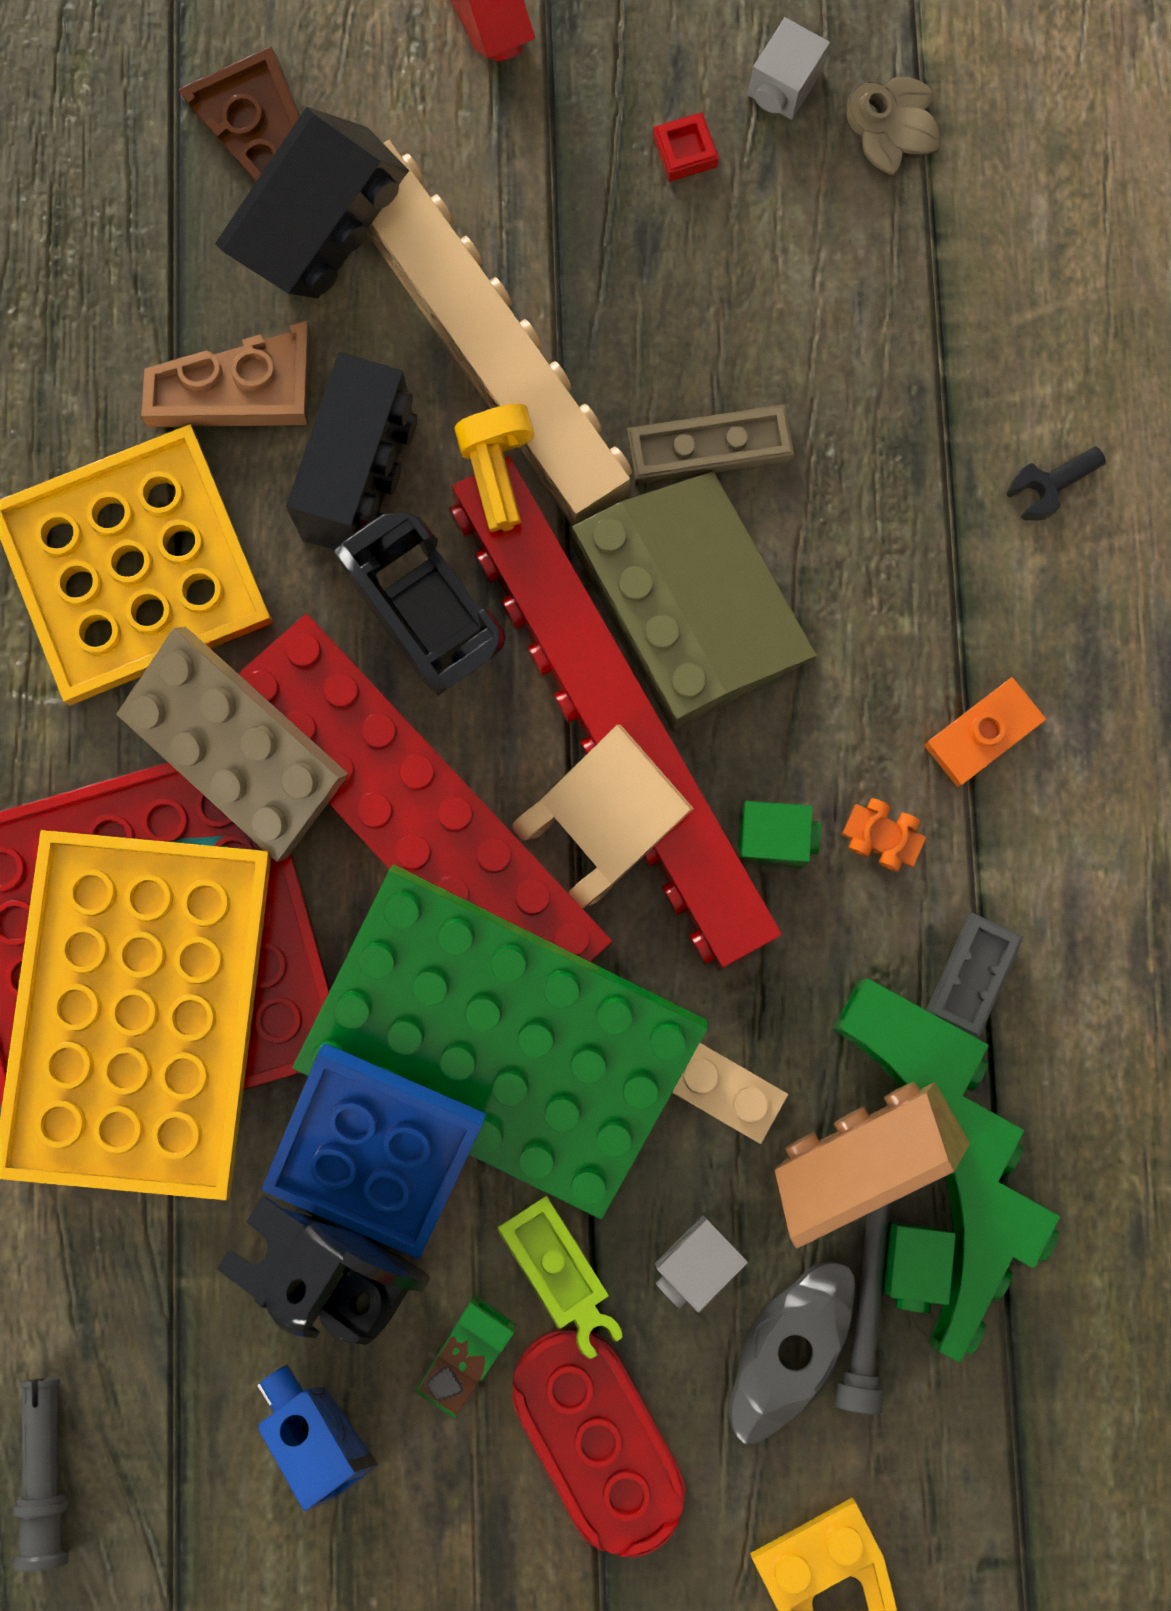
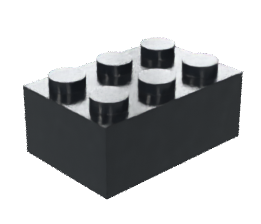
M338 352L286 505L302 541L334 549L384 515V513L380 512L385 494H394L400 478L401 464L396 461L402 444L410 445L417 425V414L412 412L413 394L407 390L403 370Z

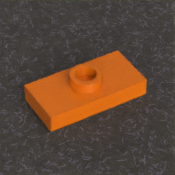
M1011 677L926 742L924 746L958 788L1047 719L1014 678Z

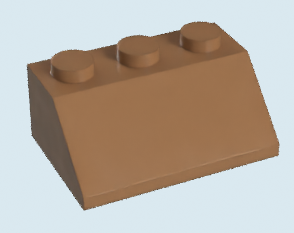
M915 1081L908 1083L885 1096L884 1099L888 1106L871 1115L867 1113L865 1107H862L836 1121L834 1125L838 1130L837 1132L821 1140L813 1132L785 1148L788 1157L775 1169L790 1239L796 1249L955 1172L970 1142L936 1082L922 1089L918 1088Z

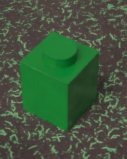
M745 801L740 808L737 856L741 863L803 868L810 862V854L818 855L820 848L821 823L812 821L813 806Z
M889 1221L882 1292L891 1298H896V1308L930 1313L931 1303L949 1305L956 1233L943 1228Z

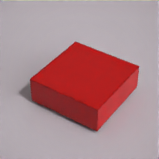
M703 112L653 127L652 137L669 182L718 167L719 156Z

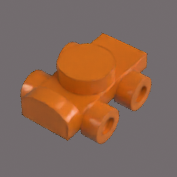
M871 798L867 808L855 804L841 835L851 839L848 849L863 857H869L871 851L876 854H882L878 863L895 872H899L902 864L912 868L926 840V836L917 833L921 821L903 812L900 814L897 822L886 818L891 807L878 799Z

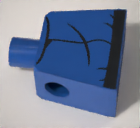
M288 1365L279 1368L258 1384V1388L274 1412L258 1425L259 1432L304 1512L332 1501L379 1466L325 1387L303 1390ZM304 1418L309 1426V1432L307 1437L304 1435L302 1431V1422Z

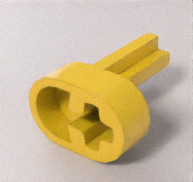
M518 403L498 406L471 415L459 421L454 427L461 456L465 459H471L490 532L500 529L508 531L514 529V525L521 523L503 455L505 451L525 445L535 436L528 407Z

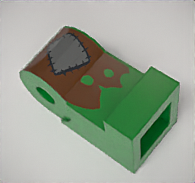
M473 1295L415 1392L452 1418H455L477 1383L483 1380L498 1355L503 1351L514 1334L516 1323Z

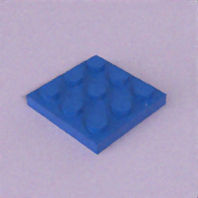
M323 1043L261 1191L420 1259L479 1134L486 1113Z

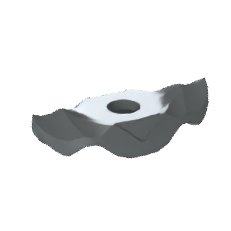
M826 1261L811 1266L787 1290L771 1300L753 1323L741 1350L738 1372L729 1398L731 1427L742 1443L756 1444L798 1416L817 1398L824 1388L830 1373L839 1363L848 1339L854 1303L855 1276L853 1270L848 1265L841 1262ZM792 1335L804 1337L812 1347L810 1362L799 1370L786 1368L780 1362L778 1356L781 1342Z

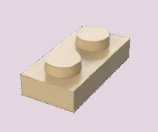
M699 1043L672 1092L759 1144L764 1140L788 1096L786 1092Z

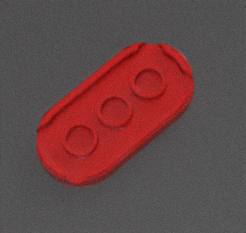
M568 1327L549 1331L535 1339L525 1349L516 1365L512 1384V1400L517 1417L582 1537L603 1552L605 1550L612 1554H619L620 1557L635 1558L649 1554L660 1548L670 1539L680 1521L679 1518L683 1511L685 1496L684 1481L680 1468L615 1349L605 1339L590 1332L589 1342L595 1349L597 1356L588 1359L577 1347L576 1332L578 1328Z

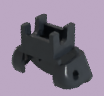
M404 512L384 514L332 549L359 595L415 672L439 696L494 657L504 647L505 632L492 612L488 609L481 610L437 551L438 539L420 517ZM419 544L428 560L383 590L376 573Z
M262 1196L246 1222L266 1239L268 1252L265 1258L257 1264H252L235 1252L227 1251L217 1267V1270L256 1298L254 1301L258 1305L267 1308L268 1313L280 1329L295 1336L317 1338L320 1331L312 1325L319 1315L322 1325L332 1336L345 1342L367 1345L374 1340L387 1326L408 1290L422 1291L430 1281L429 1275L422 1269L371 1238L359 1233L329 1226L311 1212L300 1207L295 1212L283 1209ZM342 1273H344L343 1276H342V1278H341L340 1281L338 1282L337 1286H336L335 1289L333 1290L332 1294L330 1295L329 1299L327 1300V1297H328L329 1293H330L331 1290L333 1289V1287H334V1285L336 1284V1282L338 1281L339 1277L341 1276ZM367 1293L371 1300L370 1307L366 1313L361 1314L357 1310L356 1301L361 1294Z

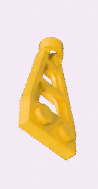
M853 1498L846 1500L750 1553L778 1611H814L812 1606L814 1596L849 1576L855 1577L861 1582L868 1611H897L884 1557Z

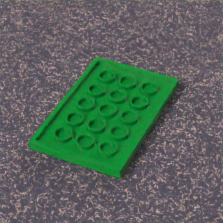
M393 864L292 1069L308 1076L320 1048L325 1043L486 1113L483 1125L469 1153L470 1156L602 1220L706 1033L708 1020Z

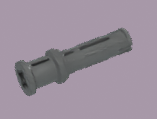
M48 1377L46 1380L36 1378L20 1382V1388H22V1496L16 1499V1504L13 1506V1516L19 1518V1555L13 1559V1569L16 1571L47 1570L64 1566L69 1562V1552L63 1550L62 1513L68 1510V1499L65 1498V1493L59 1492V1377Z

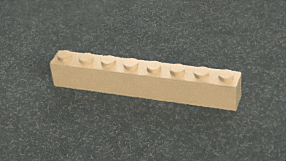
M390 140L384 142L383 144L409 169V172L399 184V191L395 199L388 206L382 208L368 228L369 238L488 407L492 409L513 403L524 404L528 407L535 436L531 441L517 448L570 524L573 526L627 498L630 487L629 476L632 474V469L623 453L616 446L609 449L598 433L602 431V428L591 408L587 404L579 407L568 392L572 387L566 373L556 361L549 364L541 354L539 348L542 345L536 331L526 319L519 322L509 309L512 302L506 289L496 277L491 280L487 278L480 268L482 259L473 242L467 236L459 238L450 226L453 223V219L443 200L437 194L430 197L421 184L424 182V179L413 158L408 153L401 157Z

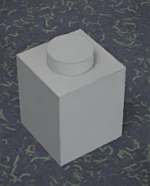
M784 17L753 66L748 96L755 99L757 104L770 113H780L793 120L823 72L830 42Z
M702 1215L654 1263L656 1269L663 1275L656 1282V1285L679 1309L688 1302L699 1313L748 1262Z

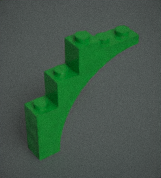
M865 978L857 981L832 1030L858 1046L876 1061L899 1087L915 1081L918 1088L922 1089L936 1082L970 1142L955 1172L945 1176L950 1200L952 1232L956 1233L949 1305L942 1304L940 1314L927 1342L942 1354L961 1363L965 1353L972 1354L984 1336L986 1323L982 1319L991 1301L998 1302L1009 1287L1012 1271L1008 1267L1012 1259L1035 1269L1039 1260L1045 1261L1051 1255L1058 1241L1059 1231L1055 1227L1061 1216L999 1183L1002 1174L1006 1176L1011 1174L1021 1158L1023 1145L1018 1142L1024 1130L963 1096L966 1089L974 1091L981 1082L988 1067V1061L983 1059V1056L989 1045L874 981Z

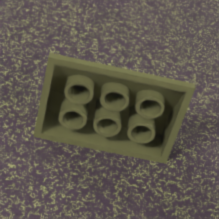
M714 471L621 501L572 526V547L673 732L816 658L815 651Z

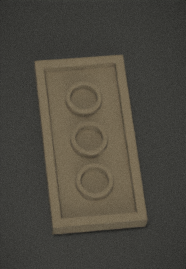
M186 626L173 628L116 713L117 716L264 851H269V856L276 862L289 857L349 775Z

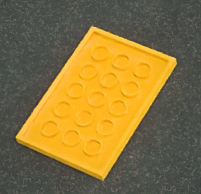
M46 830L40 831L0 1116V1179L216 1200H228L231 1198L271 866L269 851Z

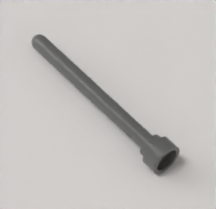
M891 1203L867 1214L851 1370L844 1371L843 1382H837L835 1407L851 1412L873 1415L882 1414L884 1389L878 1387L879 1376L874 1375Z

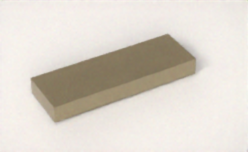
M785 404L627 428L626 434L635 485L698 476L712 471L718 473L790 462L794 457Z

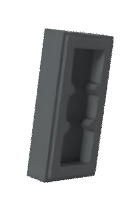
M975 913L968 914L926 1011L979 1039L1024 937Z

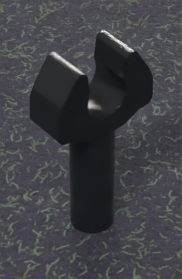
M1095 446L1050 473L1044 472L1033 463H1030L1018 472L1011 482L1006 495L1012 497L1026 488L1036 490L1039 493L1040 501L1034 502L1021 515V518L1023 520H1044L1052 516L1060 508L1058 500L1059 491L1104 466L1106 463L1105 456Z

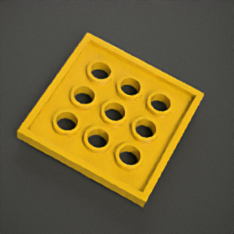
M191 424L0 499V540L63 702L69 706L140 678L173 628L186 626L211 649L273 624ZM159 484L173 485L176 493L169 505L161 508L149 505L148 496L155 486ZM109 504L124 506L123 520L117 526L103 528L98 525V514L103 507ZM59 524L71 525L73 527V537L69 544L58 549L48 547L47 536L53 527ZM187 531L195 535V545L188 554L174 556L168 553L167 545L169 539L174 534ZM133 551L143 554L144 565L140 572L130 577L118 574L117 563L121 556ZM78 572L90 573L93 578L90 591L81 597L68 596L66 584L69 578ZM201 579L212 581L215 584V593L209 602L203 605H194L188 602L187 591L192 583ZM148 600L162 602L164 607L163 616L156 624L143 626L137 623L136 612L142 603ZM99 620L110 622L112 635L108 642L98 647L87 645L85 641L87 628Z

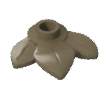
M895 77L884 86L868 82L858 86L848 99L847 120L853 131L862 136L864 154L874 166L889 175L896 173L903 153L925 155L935 153L941 147L938 124L933 116L925 110L931 103L934 93L923 82L910 77ZM870 104L877 109L878 113L872 110Z

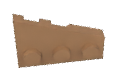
M308 320L290 325L291 332L263 340L261 334L242 340L243 346L218 354H212L206 350L145 368L141 412L145 426L184 427L189 424L192 427L307 425L310 328Z

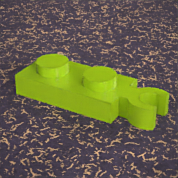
M547 1196L497 1228L556 1327L561 1329L571 1321L575 1323L578 1328L576 1332L577 1347L586 1358L592 1359L597 1356L595 1349L589 1342V1334L593 1328L597 1326L605 1328L614 1342L622 1339V1331L618 1323L612 1317L600 1314L595 1306L609 1296Z

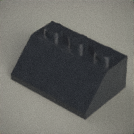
M306 107L215 244L222 252L286 293L318 299L321 294L328 291L334 285L338 276L337 272L350 253L363 244L368 235V228L382 208L388 206L395 199L399 191V184L409 172V169L368 127Z

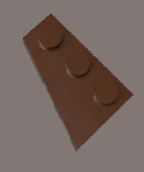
M271 46L177 90L255 182L301 116L279 59Z

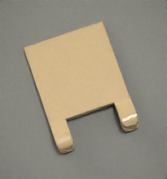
M616 725L539 802L516 819L512 828L521 840L527 841L531 838H540L555 820L560 823L597 867L579 881L569 892V895L579 906L585 908L588 905L597 904L622 876L694 808L621 725Z

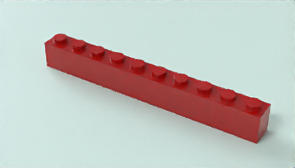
M507 456L504 459L521 523L514 525V529L503 531L502 529L494 532L489 531L475 473L451 485L455 505L449 507L450 514L462 536L465 537L472 533L481 551L474 555L487 581L491 583L498 579L507 597L500 601L511 624L515 629L524 625L533 641V644L527 647V651L541 676L550 672L560 689L553 696L565 720L568 723L577 720L587 737L580 741L585 756L616 725H621L694 808L643 859L649 867L656 863L659 865L668 883L661 886L667 902L677 916L685 912L695 929L694 933L688 935L695 952L704 965L713 961L716 969L719 971L775 940L782 933L510 456Z

